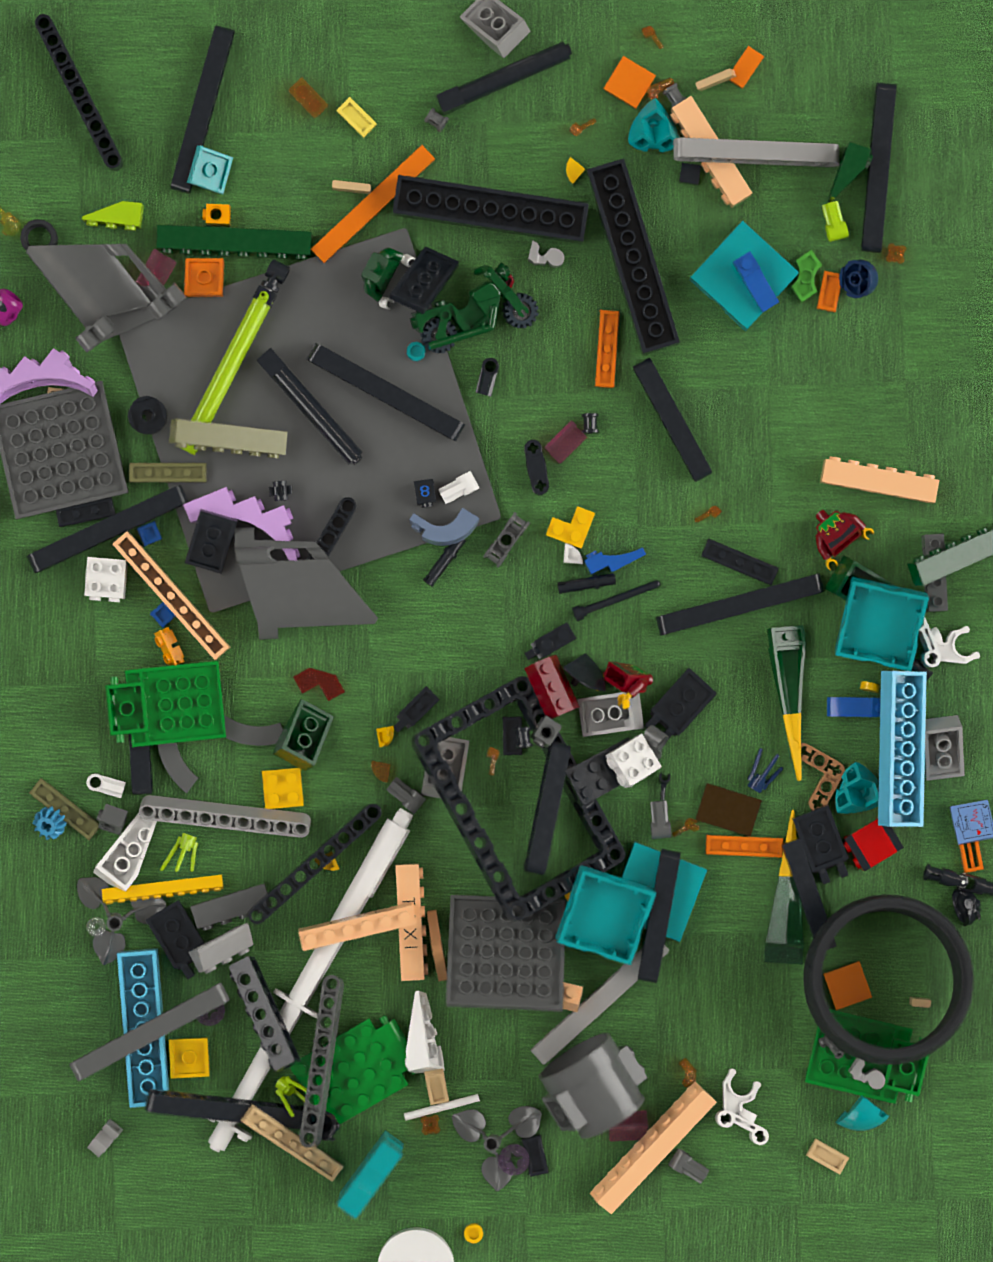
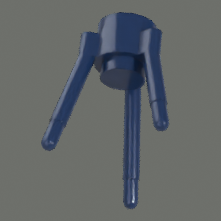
M762 748L759 749L751 774L747 778L750 781L748 786L758 793L766 790L768 785L784 769L780 767L768 780L765 778L779 758V755L776 754L763 774L759 775L757 773L754 776L763 751Z

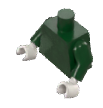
M385 248L379 253H372L361 277L364 281L365 293L375 301H379L381 308L390 310L387 303H394V301L388 297H383V294L400 261L403 265L410 267L409 261L416 259L409 254L403 255V253L392 248Z

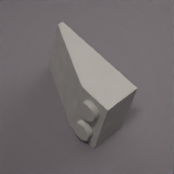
M476 0L460 16V19L503 58L530 33L525 20L500 0Z
M623 692L578 699L583 737L644 729L639 693L634 698L629 699L630 706L627 709H623L622 704L618 706V696L620 694H627Z
M958 715L925 720V776L927 781L965 776L963 731Z
M449 737L440 742L437 748L443 759L449 764L457 779L456 783L462 791L469 741ZM439 770L437 776L440 780H444L445 773ZM425 771L421 795L440 798Z

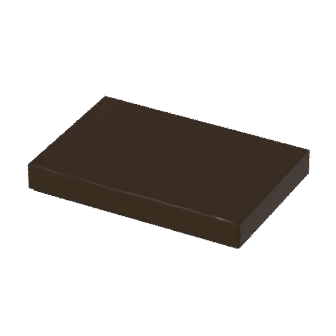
M706 783L695 820L751 837L762 800Z

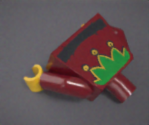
M821 510L815 516L820 522L816 527L818 532L815 536L817 549L823 560H826L825 565L829 570H831L829 567L831 561H834L835 565L838 566L837 561L831 558V556L835 558L859 536L869 540L866 536V531L874 534V530L866 528L865 523L855 514L834 511L831 515H828L825 510Z
M609 661L606 671L603 673L605 681L623 693H627L620 694L617 698L618 706L622 704L623 709H627L630 706V698H634L638 693H644L647 686L653 682L651 674L632 664Z

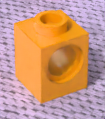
M206 204V209H203L202 219L206 220L207 226H230V205ZM214 211H220L221 217L214 220L211 218V214Z

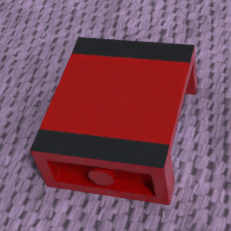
M878 816L876 820L853 834L843 837L845 841L843 843L844 848L848 853L852 852L855 857L852 860L858 870L861 868L864 872L904 848L891 826L878 825Z

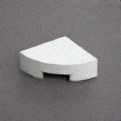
M565 544L563 563L583 564L580 552L574 546Z

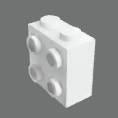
M87 557L84 596H89V600L101 601V597H107L109 602H120V599H125L128 561Z
M643 734L633 737L605 755L608 766L615 771L617 781L624 788L633 786L662 767Z

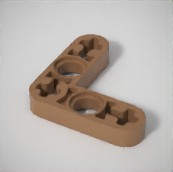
M801 743V748L805 746V751L811 754L812 750L815 751L810 758V762L807 761L809 757L804 754L801 756V761L823 773L808 801L809 808L814 810L812 801L818 800L820 796L816 795L817 791L827 796L826 799L822 797L820 800L822 806L827 805L842 779L845 768L839 761L806 743ZM817 755L824 757V764L822 766H816L814 763V758ZM828 760L832 761L830 765L833 767L839 765L840 774L836 773L833 775V770L827 768V771L823 770L827 766ZM825 781H829L832 785L829 792H824L821 789V785Z
M437 910L427 911L438 981L447 980V969Z

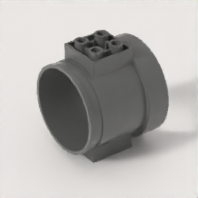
M608 1032L595 1035L567 1050L547 1065L539 1074V1079L548 1092L541 1099L561 1131H578L582 1139L594 1137L614 1127L635 1112L645 1100L637 1086L647 1079L645 1069L635 1059L634 1051L627 1045L617 1046Z

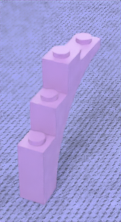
M54 348L41 365L35 359L29 360L24 356L12 373L5 367L0 368V404L21 391L40 386H66L81 390L92 397L98 390L92 378L89 376L83 377L72 366L68 354L62 350L58 352Z
M227 487L183 504L191 523L197 522L200 509L251 523L264 530L275 541L293 540L290 529L286 530L285 527L291 525V519L294 518L290 508L286 509L284 505L262 513V510H265L261 499L257 500L254 496L234 504L233 501H236L235 495ZM298 548L283 549L288 560H298L301 557Z

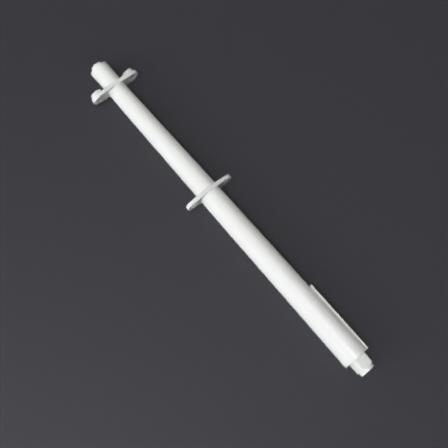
M400 808L393 820L387 818L330 921L359 915L368 899L374 896L410 832L407 827L413 817L411 813ZM343 942L315 948L289 995L278 989L273 991L285 1000L280 1014L289 1035L303 1011L315 1018L318 1017V1013L308 1007L307 1004ZM272 1027L270 1028V1030H269V1032H268V1034H269L270 1037H271V1036L273 1035V1033H274V1030H273ZM280 1045L276 1047L277 1054L282 1049ZM261 1046L232 1098L252 1100L270 1070L268 1054ZM216 1120L219 1123L209 1138L208 1143H210L209 1147L220 1152V1150L225 1151L235 1132L238 1134L237 1137L245 1142L248 1139L251 1140L252 1135L237 1126L238 1122Z

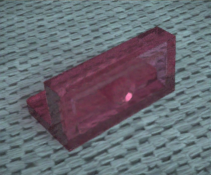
M154 249L145 266L164 286L177 262ZM140 273L136 283L140 286H148L150 284L149 281Z
M572 420L544 447L559 464L586 439V436L576 427L577 425Z
M647 1110L635 1111L626 1119L610 1128L609 1141L640 1140L648 1131Z

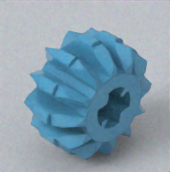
M53 806L45 807L35 814L32 824L36 825L34 831L40 832L39 837L45 835L46 840L50 838L56 839L64 832L67 822L63 821L65 815L59 814L60 809L54 811Z

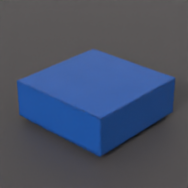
M155 521L137 528L144 546L162 539Z
M164 602L150 613L162 628L176 617Z

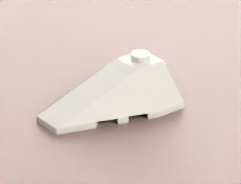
M138 813L97 864L93 873L109 885L126 891L139 874L157 821L143 819Z
M415 991L405 1065L408 1071L413 1073H424L425 1071L442 1068L445 1071L441 1046L436 1045L435 1041L437 1031L430 1022L432 1012L426 993L421 991Z

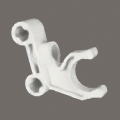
M924 617L918 636L925 651L920 655V662L926 668L936 667L940 662L966 664L973 659L980 658L979 652H973L969 656H962L955 649L956 638L962 633H968L970 631L968 626L951 631L944 643L938 628L930 629ZM929 654L933 656V660H931L932 664H930L927 661V659L930 657Z
M729 1069L726 1078L722 1082L723 1109L716 1113L715 1121L719 1126L725 1128L732 1126L734 1123L750 1131L749 1138L753 1143L763 1145L769 1139L767 1130L754 1124L757 1115L742 1107L744 1103L755 1099L761 1083L754 1081L752 1089L748 1094L737 1095L731 1088V1080L736 1074V1070ZM728 1114L729 1121L722 1123L720 1120L721 1115ZM757 1131H762L761 1135L763 1138L760 1141H756L755 1133Z

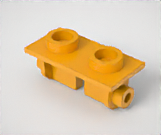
M169 627L154 633L155 642L161 648L164 662L167 665H179L185 662L183 659L185 656L180 646L172 647V644L176 643L177 639Z

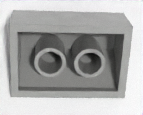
M248 923L239 925L190 951L189 954L198 972L205 971L207 974L215 970V965L220 962L224 965L232 961L233 955L238 953L241 956L249 952L248 947L253 945L250 927Z

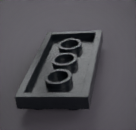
M425 246L392 290L389 299L424 315L458 268L459 261Z
M629 737L566 771L565 777L580 806L620 786L615 771L607 764L605 755L629 741Z

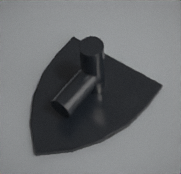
M586 653L563 667L573 677L571 680L572 686H577L580 682L589 690L592 688L603 692L606 691L602 672Z

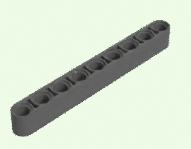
M334 975L325 977L322 984L300 1132L301 1144L304 1147L310 1148L317 1147L322 1139L344 990L343 979ZM333 979L337 981L335 989L330 987V982ZM332 998L334 1006L329 1009L327 1002ZM329 1017L331 1019V1025L330 1027L326 1028L324 1025V1021L326 1018ZM324 1037L328 1038V1045L326 1047H323L321 1044ZM321 1056H324L326 1062L321 1067L318 1060ZM319 1075L323 1078L320 1086L316 1084V1078ZM315 1095H318L320 1098V1102L317 1105L313 1103ZM313 1114L317 1117L315 1124L310 1122V1117ZM310 1133L314 1136L312 1144H309L307 1141V1136Z
M218 983L71 1062L69 1066L77 1081H80L226 1003L230 998L222 983Z

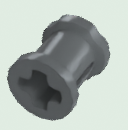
M677 83L662 92L670 100L671 107L686 99L677 88Z
M432 108L424 122L430 123L437 128L438 132H441L449 118L443 117L436 112L435 108Z

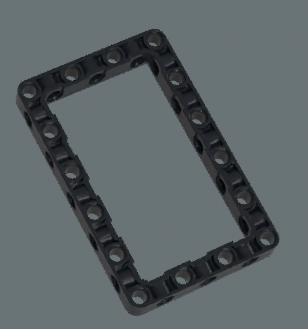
M520 676L416 733L411 739L412 747L505 916L511 921L522 920L571 892L580 865L605 872L621 863L625 858L624 848L597 799L580 806L565 777L563 788L598 852L523 896H519L512 884L513 880L507 869L494 852V846L486 831L478 823L475 817L476 813L470 802L457 785V779L449 764L441 756L437 748L440 742L516 701L533 732L538 725L536 723V716L545 717V714L530 680L526 676ZM518 682L524 684V691L518 690ZM485 700H489L492 703L491 710L485 707ZM453 718L459 721L458 728L453 727L451 723ZM544 728L541 730V735L544 738H548V731ZM558 732L553 742L566 744ZM420 736L426 739V746H421L419 744L418 740ZM548 747L541 748L545 756H547ZM571 752L567 770L577 765ZM439 770L445 773L444 780L438 778L437 773ZM458 804L463 806V814H459L456 811ZM593 816L598 818L599 823L597 826L592 824ZM477 838L482 840L483 845L481 848L475 846ZM611 850H614L617 853V858L615 860H613L610 856ZM495 872L500 873V882L494 880ZM547 887L552 889L553 894L551 897L545 894ZM514 906L520 909L518 916H515L512 912Z

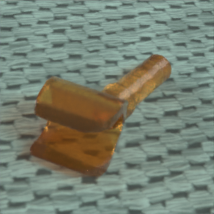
M652 26L642 29L645 38L651 36L660 50L664 47L657 38Z
M593 118L581 126L575 122L569 131L574 136H578L584 129L596 123V120Z
M712 506L707 512L695 518V521L698 523L710 514L715 519L722 511L718 506Z
M489 747L486 755L492 758L489 775H494L495 763L500 754L497 749Z
M688 818L682 828L672 833L673 836L676 837L687 830L698 831L700 827L695 824L698 821Z

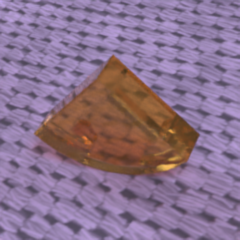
M372 761L371 767L374 775L382 782L388 783L391 764Z

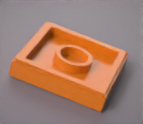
M623 56L603 90L636 109L656 75Z
M185 258L184 295L186 297H223L224 258Z
M860 961L823 973L836 1010L872 998Z

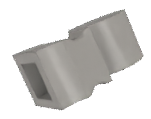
M532 241L528 261L534 266H545L548 262L551 267L558 268L563 264L564 254L561 250L550 248L545 255L541 256L538 253L540 246L535 241Z
M856 1058L848 1070L852 1077L863 1083L867 1081L874 1089L882 1088L885 1084L883 1074L875 1068L863 1073L862 1068L865 1066V1062Z
M111 1119L107 1121L102 1128L103 1130H100L87 1147L98 1158L123 1131Z

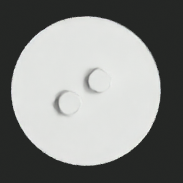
M413 1227L401 1230L391 1236L382 1247L378 1262H454V1257L449 1245L440 1235L429 1229Z

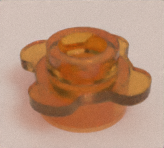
M893 243L889 244L886 260L902 264L905 261L904 252H906V247L904 245L895 246Z
M439 1116L421 1117L423 1124L421 1131L424 1135L428 1133L438 1134L440 1132V1127L438 1126Z

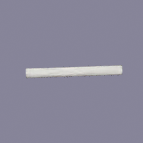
M475 1094L404 1113L405 1121L480 1101L479 1095Z

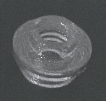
M94 917L87 923V931L92 936H100L106 929L104 920L99 917ZM99 924V928L94 930L95 925Z

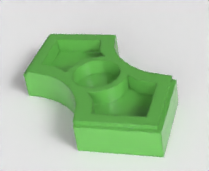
M812 249L795 261L799 274L796 282L790 288L801 303L817 293L814 278L822 264Z

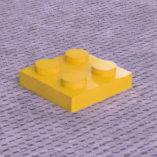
M300 768L262 771L265 809L304 806Z
M208 1037L169 1039L171 1078L210 1076Z

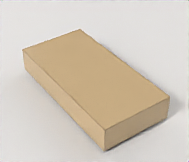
M729 68L702 79L695 84L698 90L703 91L735 78L736 74L734 70Z
M334 180L332 182V190L370 194L371 185Z
M443 1068L425 1071L424 1075L430 1105L449 1102Z
M816 1138L806 1154L809 1158L839 1175L849 1160L848 1156Z

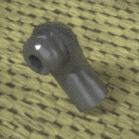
M825 1035L819 1038L818 1041L822 1048L828 1046L835 1058L840 1059L843 1057L844 1052Z

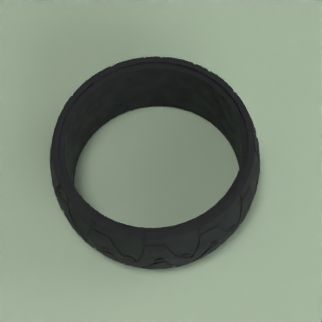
M874 895L845 905L830 916L820 927L811 942L805 959L803 984L810 1013L817 1026L833 1044L857 1059L875 1064L895 1065L922 1059L941 1048L952 1038L969 1011L974 990V973L966 943L956 927L942 913L930 905L910 897ZM871 912H895L921 922L938 937L948 954L952 966V998L942 1021L921 1041L900 1049L875 1047L850 1035L832 1015L822 988L823 961L831 941L849 921L857 916Z

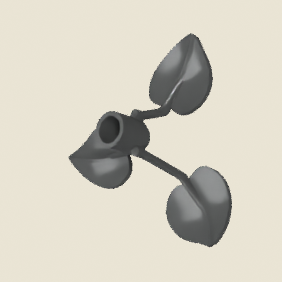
M87 877L78 880L77 892L81 902L90 909H96L102 903L108 917L107 927L111 932L108 930L99 931L93 939L94 951L102 965L114 961L117 958V953L125 948V937L121 933H115V931L122 927L123 920H126L132 913H135L137 921L147 924V918L166 907V902L162 898L137 899V901L131 902L134 909L122 916L116 912L110 913L106 903H103L102 889L109 888V885L99 877Z
M521 1106L514 1109L508 1117L512 1127L500 1136L496 1134L486 1136L485 1132L482 1131L486 1126V1120L484 1115L478 1110L468 1109L452 1115L453 1125L461 1138L468 1142H476L480 1134H482L485 1140V1149L495 1154L496 1157H488L481 1167L483 1177L495 1191H499L507 1185L514 1171L511 1159L507 1156L499 1158V1154L496 1151L501 1146V1139L513 1130L522 1138L534 1136L540 1127L542 1113L537 1108L531 1106Z

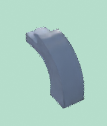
M462 508L456 519L445 526L432 525L414 513L409 521L412 524V529L419 533L424 532L422 535L423 541L433 545L447 546L456 544L468 537L479 523V518Z

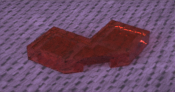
M308 668L293 677L302 694L317 685H320L328 701L345 692L337 676L334 674Z

